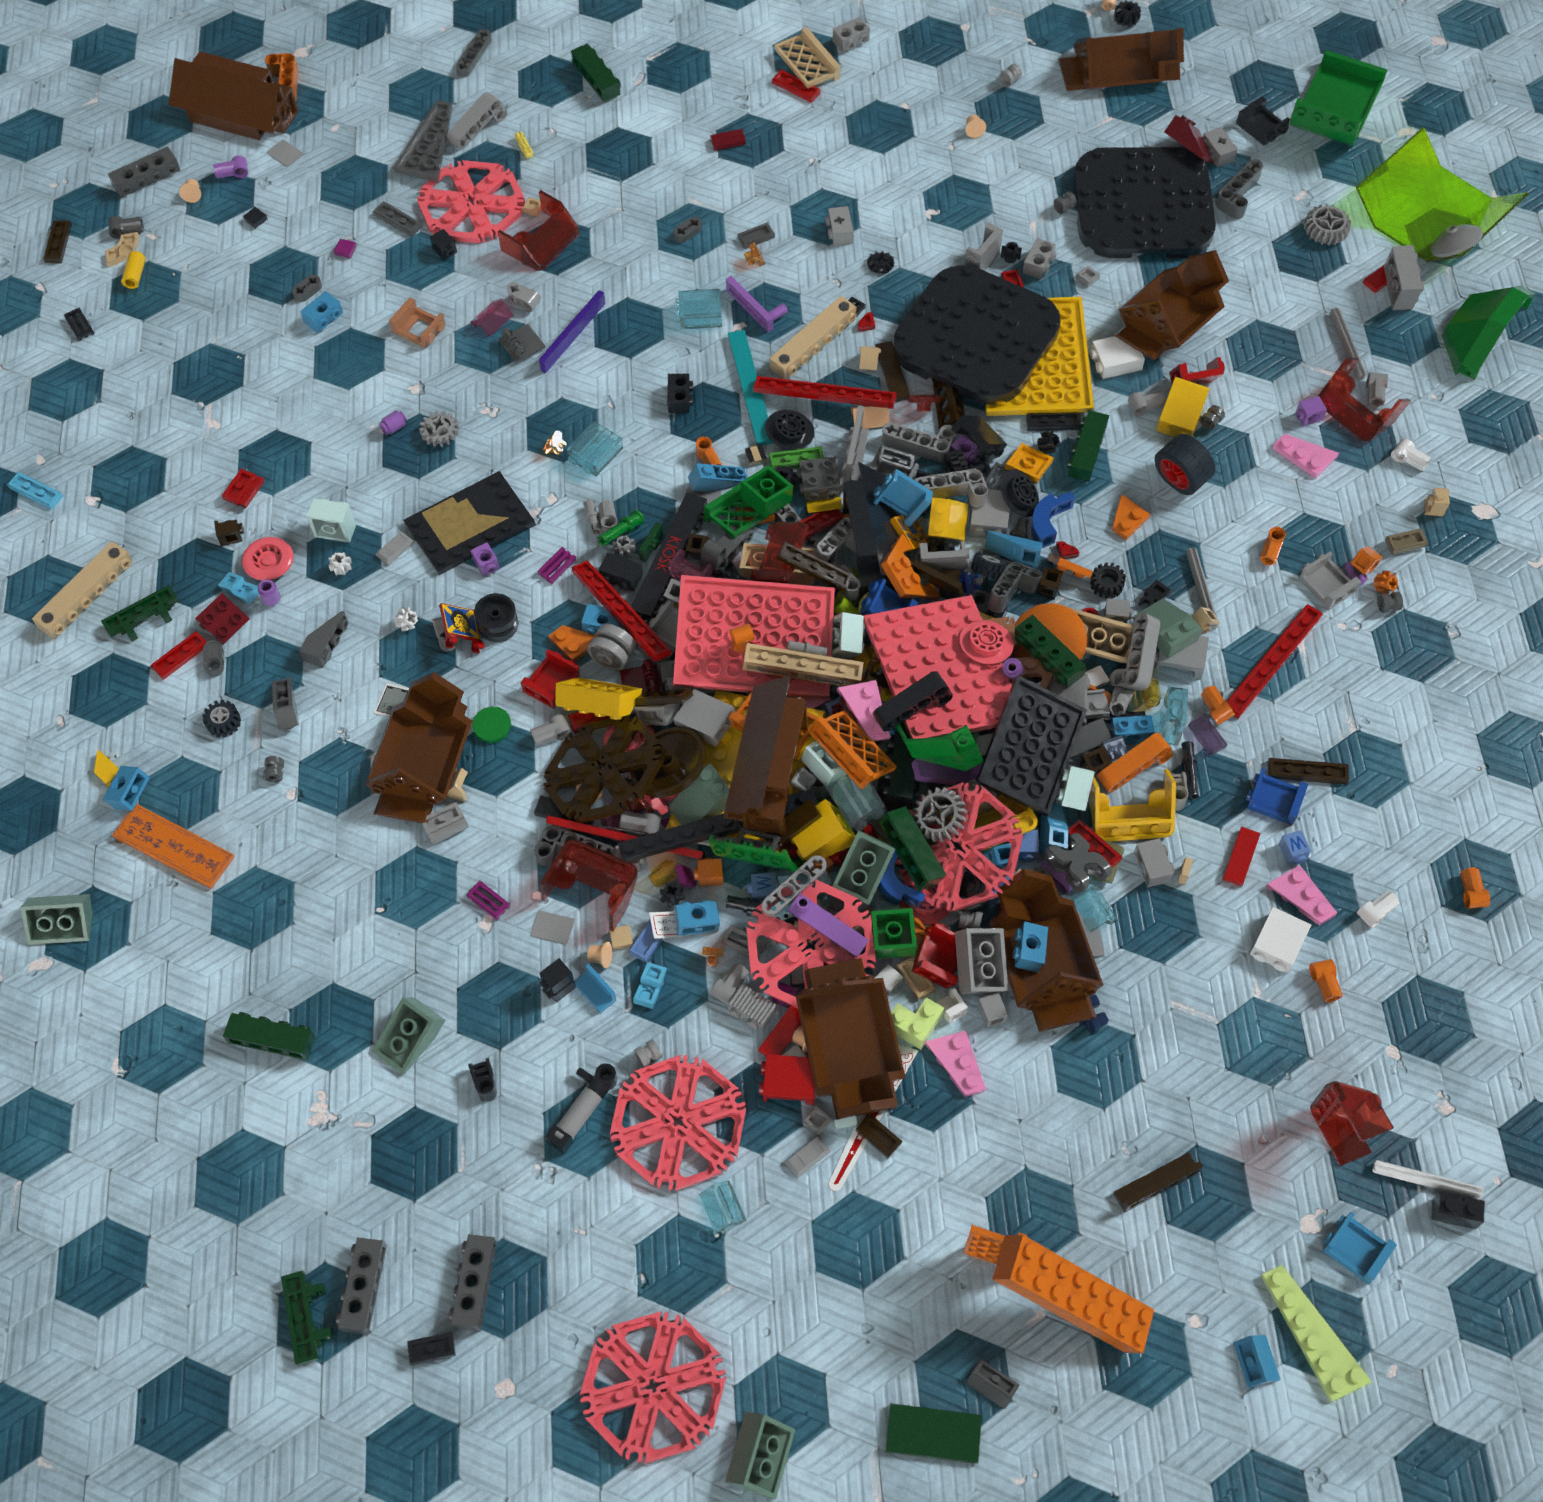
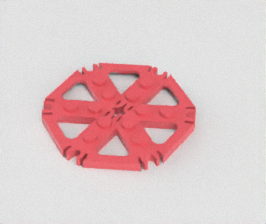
M462 160L463 165L460 161H457V167L449 164L450 170L446 165L440 170L438 182L443 177L449 176L457 191L434 189V185L438 183L434 181H428L421 187L419 191L421 197H418L417 201L429 231L435 234L444 229L455 241L481 243V238L482 242L485 243V237L487 236L494 240L493 234H495L497 239L522 215V206L525 204V198L513 172L510 173V169L504 172V166H500L497 163ZM470 168L487 169L490 173L474 186L467 171ZM506 182L510 183L514 191L512 196L492 195ZM428 206L450 209L440 218L434 219L429 212ZM486 212L507 213L508 215L500 223L494 225L490 222ZM469 216L474 228L473 232L453 231Z
M960 783L947 788L949 791H955L956 795H960L962 797L961 801H964L966 804L964 808L968 813L963 816L967 818V821L961 822L964 829H957L959 835L952 834V840L955 843L961 844L962 849L966 853L958 849L956 850V847L951 842L952 840H949L947 837L945 842H941L938 839V843L930 845L939 863L943 864L946 876L938 883L936 893H930L927 889L919 892L926 894L924 899L939 910H941L944 903H947L946 910L956 912L999 897L993 890L995 889L998 893L1002 894L1003 891L999 888V885L1003 882L1008 886L1010 885L1005 876L1013 881L1023 838L1021 828L1013 829V825L1019 823V819L1014 818L1017 816L983 786L981 788L978 784H976L974 791H970L971 785L969 783ZM981 803H990L1002 814L1001 820L974 829ZM911 809L908 810L912 816L917 814ZM940 824L928 825L932 829L942 828ZM1009 842L1011 844L1008 864L1004 869L996 867L979 852L1000 843ZM897 856L896 864L898 866L902 865L900 858ZM905 867L903 870L898 871L900 875H904L900 877L918 891ZM966 867L985 884L986 888L983 893L961 899L959 891Z
M816 880L815 888L810 885L802 895L817 904V896L820 893H826L843 901V910L834 915V917L852 929L859 926L864 930V937L869 942L866 945L865 953L859 955L858 958H862L864 970L866 968L874 970L875 966L872 963H867V961L876 964L871 915L866 919H862L868 915L869 911L866 910L860 913L857 908L862 905V902H857L855 906L852 905L858 898ZM784 888L781 891V895L784 898L793 894L790 888ZM777 895L775 896L777 898L775 903H767L768 911L780 901ZM762 904L755 908V910L762 913L761 915L759 912H752V915L757 917L758 921L756 923L748 921V926L755 928V930L746 927L751 975L759 971V973L754 975L753 980L762 978L764 983L759 986V989L762 990L767 985L769 986L763 993L798 1008L796 997L778 988L777 983L802 965L804 987L808 989L804 970L824 966V964L829 965L858 959L800 919H798V927L776 917L766 916L762 910ZM762 935L789 948L768 963L762 964L758 960L756 939ZM808 940L810 942L817 941L814 946L815 950L810 948L803 951L807 946Z
M678 1055L635 1070V1074L631 1073L630 1078L634 1080V1083L628 1085L626 1082H623V1087L627 1091L623 1090L620 1086L610 1130L611 1141L621 1142L619 1146L614 1147L616 1155L653 1187L656 1179H658V1189H661L663 1182H668L669 1191H672L674 1188L673 1182H676L675 1191L723 1175V1172L718 1167L720 1166L721 1170L726 1172L728 1168L723 1162L725 1160H730L732 1163L735 1162L733 1155L736 1158L738 1156L746 1114L745 1102H735L737 1098L742 1097L741 1092H738L739 1088L703 1059L700 1066H698V1057H695L694 1063H687V1055H684L683 1063H680L682 1056ZM668 1070L676 1071L677 1076L671 1101L648 1082L651 1076ZM701 1076H708L722 1087L724 1091L722 1095L693 1104L698 1079ZM629 1101H636L655 1117L624 1128L622 1125L625 1107ZM726 1117L733 1118L735 1125L731 1143L728 1145L722 1144L702 1126ZM673 1118H683L682 1123L684 1127L679 1124L677 1126H674L675 1122ZM663 1140L658 1167L655 1171L647 1170L633 1158V1152L636 1149ZM685 1143L708 1161L709 1167L706 1171L689 1177L681 1176L680 1167Z
M662 1311L612 1325L611 1328L617 1332L615 1335L611 1329H607L606 1332L610 1335V1339L603 1341L600 1337L598 1338V1342L603 1348L598 1347L594 1343L580 1392V1397L589 1394V1396L580 1399L581 1403L589 1402L591 1404L588 1410L583 1411V1414L589 1416L594 1413V1415L585 1419L622 1458L626 1448L628 1449L625 1454L626 1460L630 1459V1455L633 1452L638 1453L637 1462L640 1464L644 1458L643 1454H646L644 1464L697 1449L690 1440L693 1439L700 1446L702 1443L697 1438L698 1434L703 1432L708 1437L710 1436L709 1430L704 1426L707 1425L713 1431L726 1382V1376L724 1378H717L726 1374L725 1370L718 1371L715 1369L718 1363L723 1362L722 1358L718 1357L712 1360L716 1356H721L720 1353L684 1317L680 1326V1315L676 1316L674 1322H669L667 1320L669 1313L665 1312L663 1321H660ZM651 1326L655 1328L656 1333L647 1363L626 1342L625 1337L631 1331ZM683 1335L688 1336L704 1352V1357L701 1360L671 1368L678 1339ZM604 1358H609L630 1379L629 1381L602 1389L594 1387L599 1363ZM652 1380L656 1384H661L656 1388L657 1392L654 1393L651 1389H645L650 1386V1381ZM709 1384L713 1388L709 1410L705 1416H699L677 1392ZM636 1405L627 1438L624 1440L617 1439L603 1424V1416L606 1413ZM660 1410L682 1433V1440L680 1443L672 1446L654 1449L651 1446V1439Z

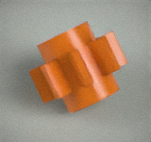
M1382 571V574H1377L1374 579L1376 591H1380L1381 594L1386 593L1387 595H1389L1390 591L1394 592L1398 586L1396 575L1391 574V571Z

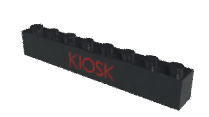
M686 493L631 605L632 609L639 616L641 615L643 620H647V623L657 616L660 606L667 601L664 593L670 580L678 575L683 560H686L688 557V553L685 550L690 534H696L702 528L704 506L707 505V498Z

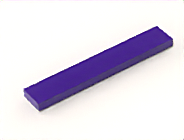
M600 290L596 292L540 357L539 363L542 372L547 373L602 309L605 305L604 292Z

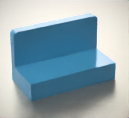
M587 964L585 966L586 972L574 981L575 986L601 1014L616 1002L615 992Z
M1251 1335L1233 1342L1248 1388H1253L1267 1382L1280 1381L1266 1335Z

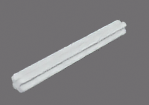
M1378 1160L1373 1163L1372 1171L1377 1174L1478 1200L1483 1196V1188L1480 1186Z

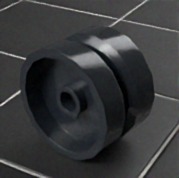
M499 593L488 594L482 597L475 605V620L478 631L484 639L490 642H502L513 637L517 632L519 622L514 602L510 597Z

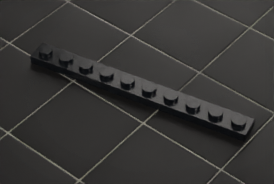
M814 789L788 795L784 816H788L809 799L813 800L815 805H817ZM723 813L619 842L621 859L624 864L709 840L710 835L721 837L739 832L741 828H744L743 821L723 818Z

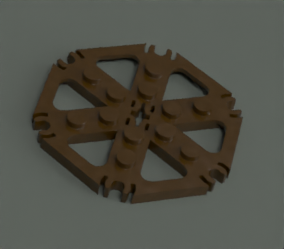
M629 715L623 716L620 720L608 718L582 725L585 731L578 727L579 734L576 736L570 733L571 741L566 736L544 772V778L547 783H543L545 791L566 819L568 818L571 821L574 816L576 822L585 823L625 813L622 807L627 811L630 810L628 807L629 802L633 801L636 805L638 804L636 796L642 800L663 764V757L660 754L663 753V747L637 717H634L632 721ZM615 726L613 733L601 750L591 737V733L596 729ZM639 731L647 740V745L640 749L625 752L634 735ZM570 748H575L585 761L584 763L558 768V764ZM599 764L605 767L606 772L601 769ZM647 768L639 783L635 786H630L621 775ZM581 784L570 802H563L557 794L559 789ZM605 786L613 797V802L606 806L591 809Z

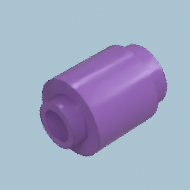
M395 410L382 418L379 426L386 435L389 433L393 434L406 426L405 421L407 419L401 411Z
M263 580L259 583L258 593L262 602L267 606L276 605L281 599L276 584L271 580Z
M1009 658L1003 663L1002 670L1006 677L1014 680L1017 675L1022 676L1023 666L1018 659ZM1015 665L1016 669L1014 671H1010L1009 667Z

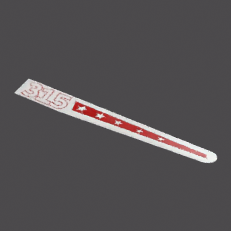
M899 1045L906 1074L918 1050ZM902 1079L893 1082L895 1091ZM885 1110L870 1114L879 1121ZM869 1114L861 1115L858 1118L857 1124L829 1181V1187L833 1191H838L842 1188L868 1142L855 1130Z

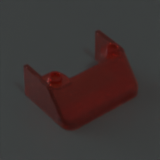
M542 190L539 191L541 211L551 216L533 234L521 231L512 237L501 230L498 231L501 251L536 271L545 269L579 235V227L564 204Z
M1346 357L1318 396L1325 405L1328 414L1362 441H1372L1397 420L1411 400L1398 399L1391 409L1384 408L1375 415L1350 395L1355 389L1356 384L1355 380L1348 374L1359 359Z
M775 522L770 524L765 539L769 542L758 569L754 568L750 579L752 581L789 584L795 568L777 560V556L784 541L802 549L809 525L803 522Z
M569 840L564 844L540 882L541 900L545 902L554 886L560 889H569L576 880L611 895L608 900V906L611 910L609 913V928L613 932L629 906L638 878V870L635 865L578 840Z
M1333 1081L1325 1085L1310 1105V1111L1339 1165L1343 1166L1371 1154L1372 1151L1366 1140L1392 1130L1394 1127L1382 1108L1381 1100L1376 1093Z

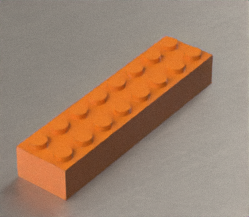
M1005 1235L992 1280L1124 1353L1144 1352L1154 1309L1024 1235Z

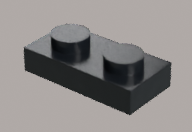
M453 1332L407 1341L411 1366L456 1356Z

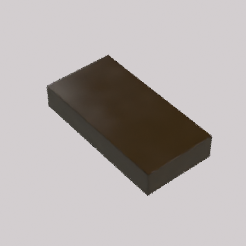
M871 1114L855 1130L887 1159L892 1156L903 1142Z

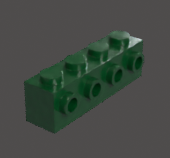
M587 43L571 50L572 63L603 102L620 95L621 83L619 79L614 77L611 69L606 67L603 59L598 57L594 48H591Z
M1088 410L1087 416H1083L1080 425L1083 429L1082 431L1078 430L1076 437L1078 444H1074L1071 453L1074 457L1073 459L1069 458L1067 469H1070L1068 477L1090 482L1110 415Z
M1033 614L1015 627V641L1020 646L1023 645L1032 658H1036L1041 662L1044 670L1050 671L1059 684L1069 688L1085 675L1086 665Z
M907 807L887 812L878 823L892 847L895 848V852L918 891L938 885L946 876V873Z
M239 1012V1014L231 1013L223 1033L224 1039L229 1044L308 1060L315 1040V1035L311 1028L299 1025L295 1027L285 1021L272 1022L267 1017L259 1016V1018H254L244 1012Z

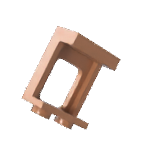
M410 297L389 320L393 333L425 349L446 326L442 313H439L436 317L418 308L415 300ZM418 320H423L430 325L420 337L409 332Z

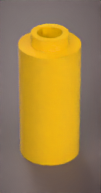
M139 251L129 253L121 279L122 285L129 289L138 288L146 257Z

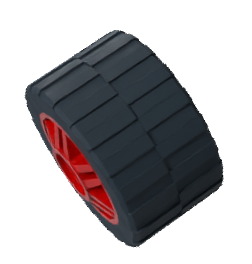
M1187 434L1176 435L1155 454L1154 462L1159 475L1167 484L1181 494L1193 495L1216 472L1214 459L1210 452L1197 439Z

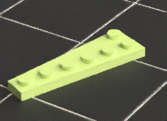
M1283 1265L1261 1275L1330 1403L1372 1382Z

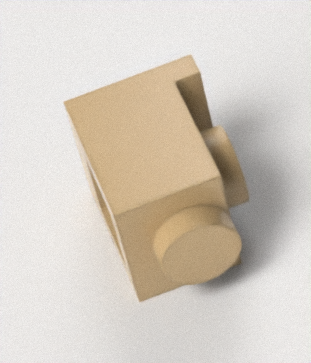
M1433 488L1432 493L1428 494L1427 498L1424 499L1425 515L1444 516L1450 504L1449 489Z
M1200 607L1191 616L1202 628L1200 635L1209 632L1213 624L1218 625L1220 623L1210 608Z

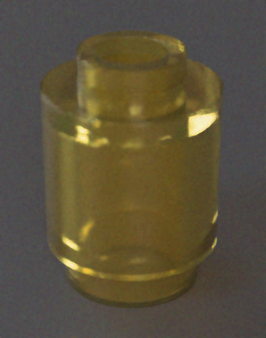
M1151 677L1150 686L1146 690L1140 691L1142 702L1146 707H1156L1160 704L1161 700L1159 681Z
M664 860L650 871L651 873L648 875V878L656 888L663 887L666 882L669 883L677 876L676 864L672 860L670 862Z

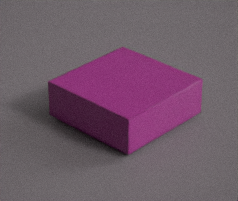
M339 239L334 249V254L351 259L357 247L356 242Z
M682 864L676 866L675 870L680 885L689 889L696 887L691 869Z
M780 982L778 985L781 991L794 997L798 996L799 989ZM774 997L772 998V1002L788 1009L791 1006Z

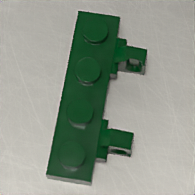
M167 585L101 620L110 637L119 633L121 635L127 633L132 642L138 639L133 628L137 627V623L152 615H161L165 623L172 621L168 611L171 610L170 606L179 602L171 587Z
M303 1270L281 1276L295 1365L301 1366L320 1360L318 1348L323 1346L322 1342L333 1339L334 1333L331 1327L318 1330V1327L314 1326L310 1304L314 1303L313 1298L327 1294L326 1287L323 1283L313 1285L312 1282H307Z

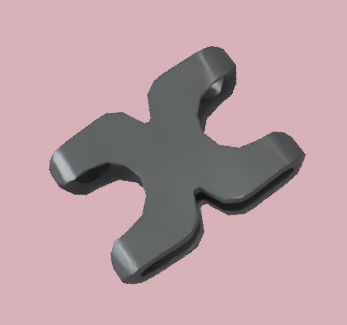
M1078 833L1068 836L1069 851L1063 850L1057 845H1051L1044 850L1046 862L1059 873L1067 872L1066 882L1079 893L1088 888L1090 881L1087 874L1093 875L1099 880H1104L1110 877L1112 873V868L1108 861L1097 852H1088L1090 848L1088 841Z

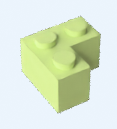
M926 997L915 1014L897 1003L891 1012L896 1035L921 1050L925 1045V1041L929 1039L942 1019L944 1007Z

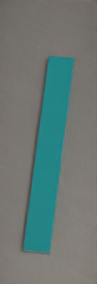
M745 330L729 332L728 339L756 445L774 444L769 439L765 429L768 414L762 393L753 392L757 374Z

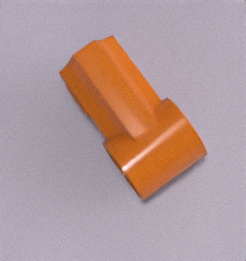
M704 436L698 438L696 441V456L702 463L722 465L712 447L710 438Z
M1273 527L1270 529L1259 559L1263 564L1268 566L1276 564L1286 537V532L1283 528Z
M748 623L730 629L733 651L744 653L747 643L754 641L751 625Z
M1215 685L1203 689L1201 696L1218 725L1235 715Z
M1470 867L1462 870L1460 876L1464 887L1463 901L1467 909L1489 907L1490 894L1487 889H1484L1479 869Z
M1328 959L1311 963L1309 965L1312 979L1315 982L1317 981L1324 1002L1330 1003L1341 999L1343 994L1336 978L1337 970L1334 961Z

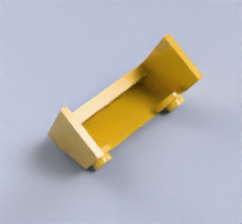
M1169 769L1164 770V788L1152 790L1148 796V804L1109 806V798L1106 794L1100 792V787L1095 777H1093L1089 793V806L1093 830L1103 840L1110 842L1166 838L1171 836L1175 830L1176 781Z

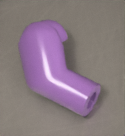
M1351 562L1345 563L1346 575L1351 580L1357 577L1361 581L1360 585H1363L1368 580L1367 575L1356 573L1355 567L1350 564Z

